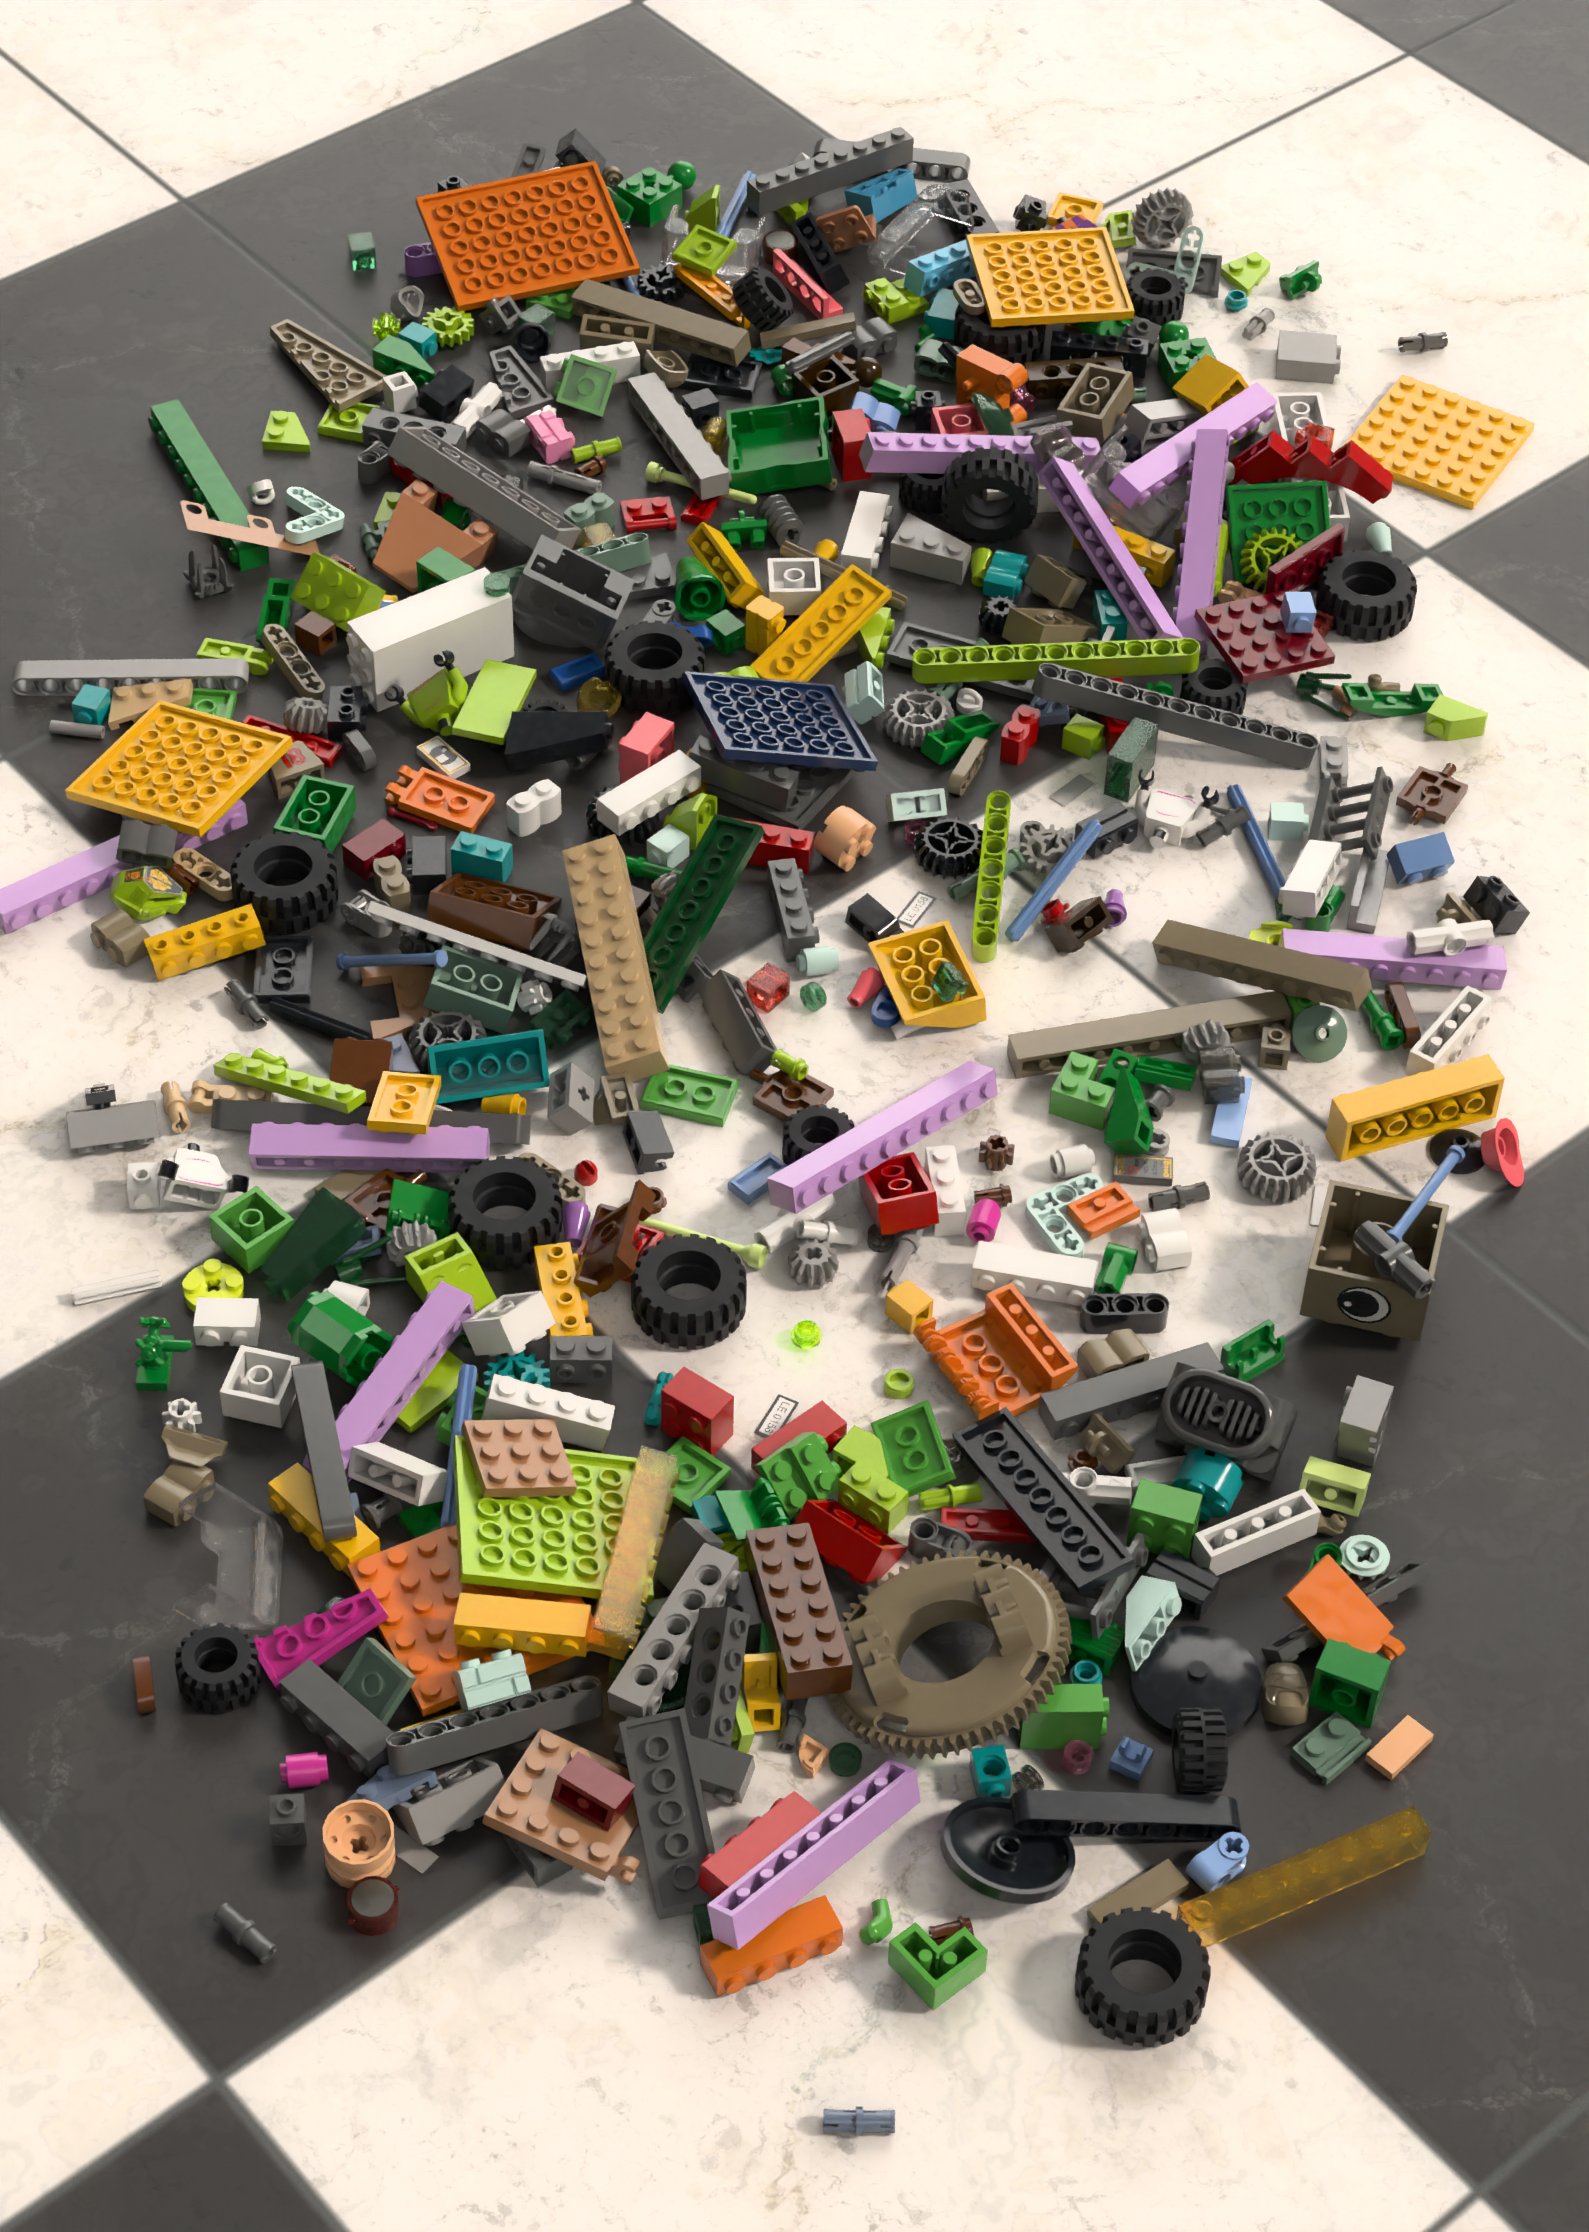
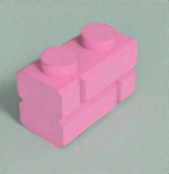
M550 410L541 412L539 415L534 414L526 417L525 424L531 430L532 445L547 464L558 462L559 459L565 460L572 457L570 450L575 446V438L571 431H566L561 418H556Z

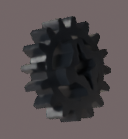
M659 263L658 267L650 265V270L643 268L642 273L638 274L637 289L640 291V295H645V298L648 299L653 298L654 301L667 303V300L670 299L675 302L676 297L683 298V293L688 292V285L677 277L674 269L671 268V264L662 265V263Z

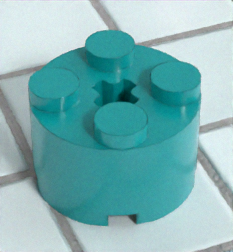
M1193 1449L1187 1453L1171 1486L1203 1494L1199 1516L1200 1521L1208 1522L1210 1518L1225 1517L1230 1512L1244 1483V1480H1241L1243 1473L1233 1461L1225 1456L1215 1453L1214 1457L1204 1454L1205 1449Z

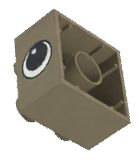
M1330 1179L1308 1266L1300 1315L1320 1319L1327 1323L1343 1324L1379 1332L1390 1337H1401L1420 1342L1430 1292L1421 1300L1413 1298L1395 1279L1383 1278L1377 1272L1373 1259L1353 1241L1354 1233L1363 1223L1369 1220L1375 1222L1385 1233L1393 1229L1414 1201V1197ZM1428 1201L1402 1236V1241L1412 1249L1415 1261L1434 1278L1449 1205Z

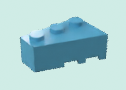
M902 168L844 190L847 207L857 205L864 216L873 214L876 223L918 198L913 171Z

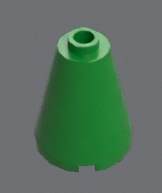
M692 556L682 558L677 563L674 602L677 610L686 619L692 621L706 620L712 617L718 609L721 610L726 599L723 584L697 558Z

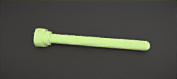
M653 461L647 465L645 471L646 481L658 483L665 480L692 488L684 475L666 471L662 464ZM729 488V494L721 495L722 497L750 505L757 503L755 495Z
M647 1218L644 1221L639 1220V1224L664 1232L665 1235L670 1237L682 1234V1237H690V1234H699V1238L706 1239L707 1236L714 1238L717 1244L724 1243L731 1248V1253L735 1252L739 1257L743 1258L744 1262H747L748 1266L757 1269L762 1268L767 1257V1246L754 1243L753 1245L743 1246L652 1218Z

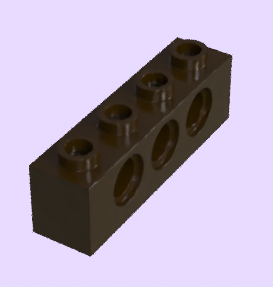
M1120 356L1025 362L1024 367L1028 372V381L1024 383L1028 400L1064 398L1087 363L1124 370Z

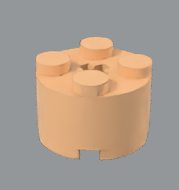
M843 805L835 809L827 817L824 823L828 826L823 833L818 831L814 840V849L848 872L854 866L856 858L860 855L865 857L872 850L873 843L871 839L876 826L852 808Z

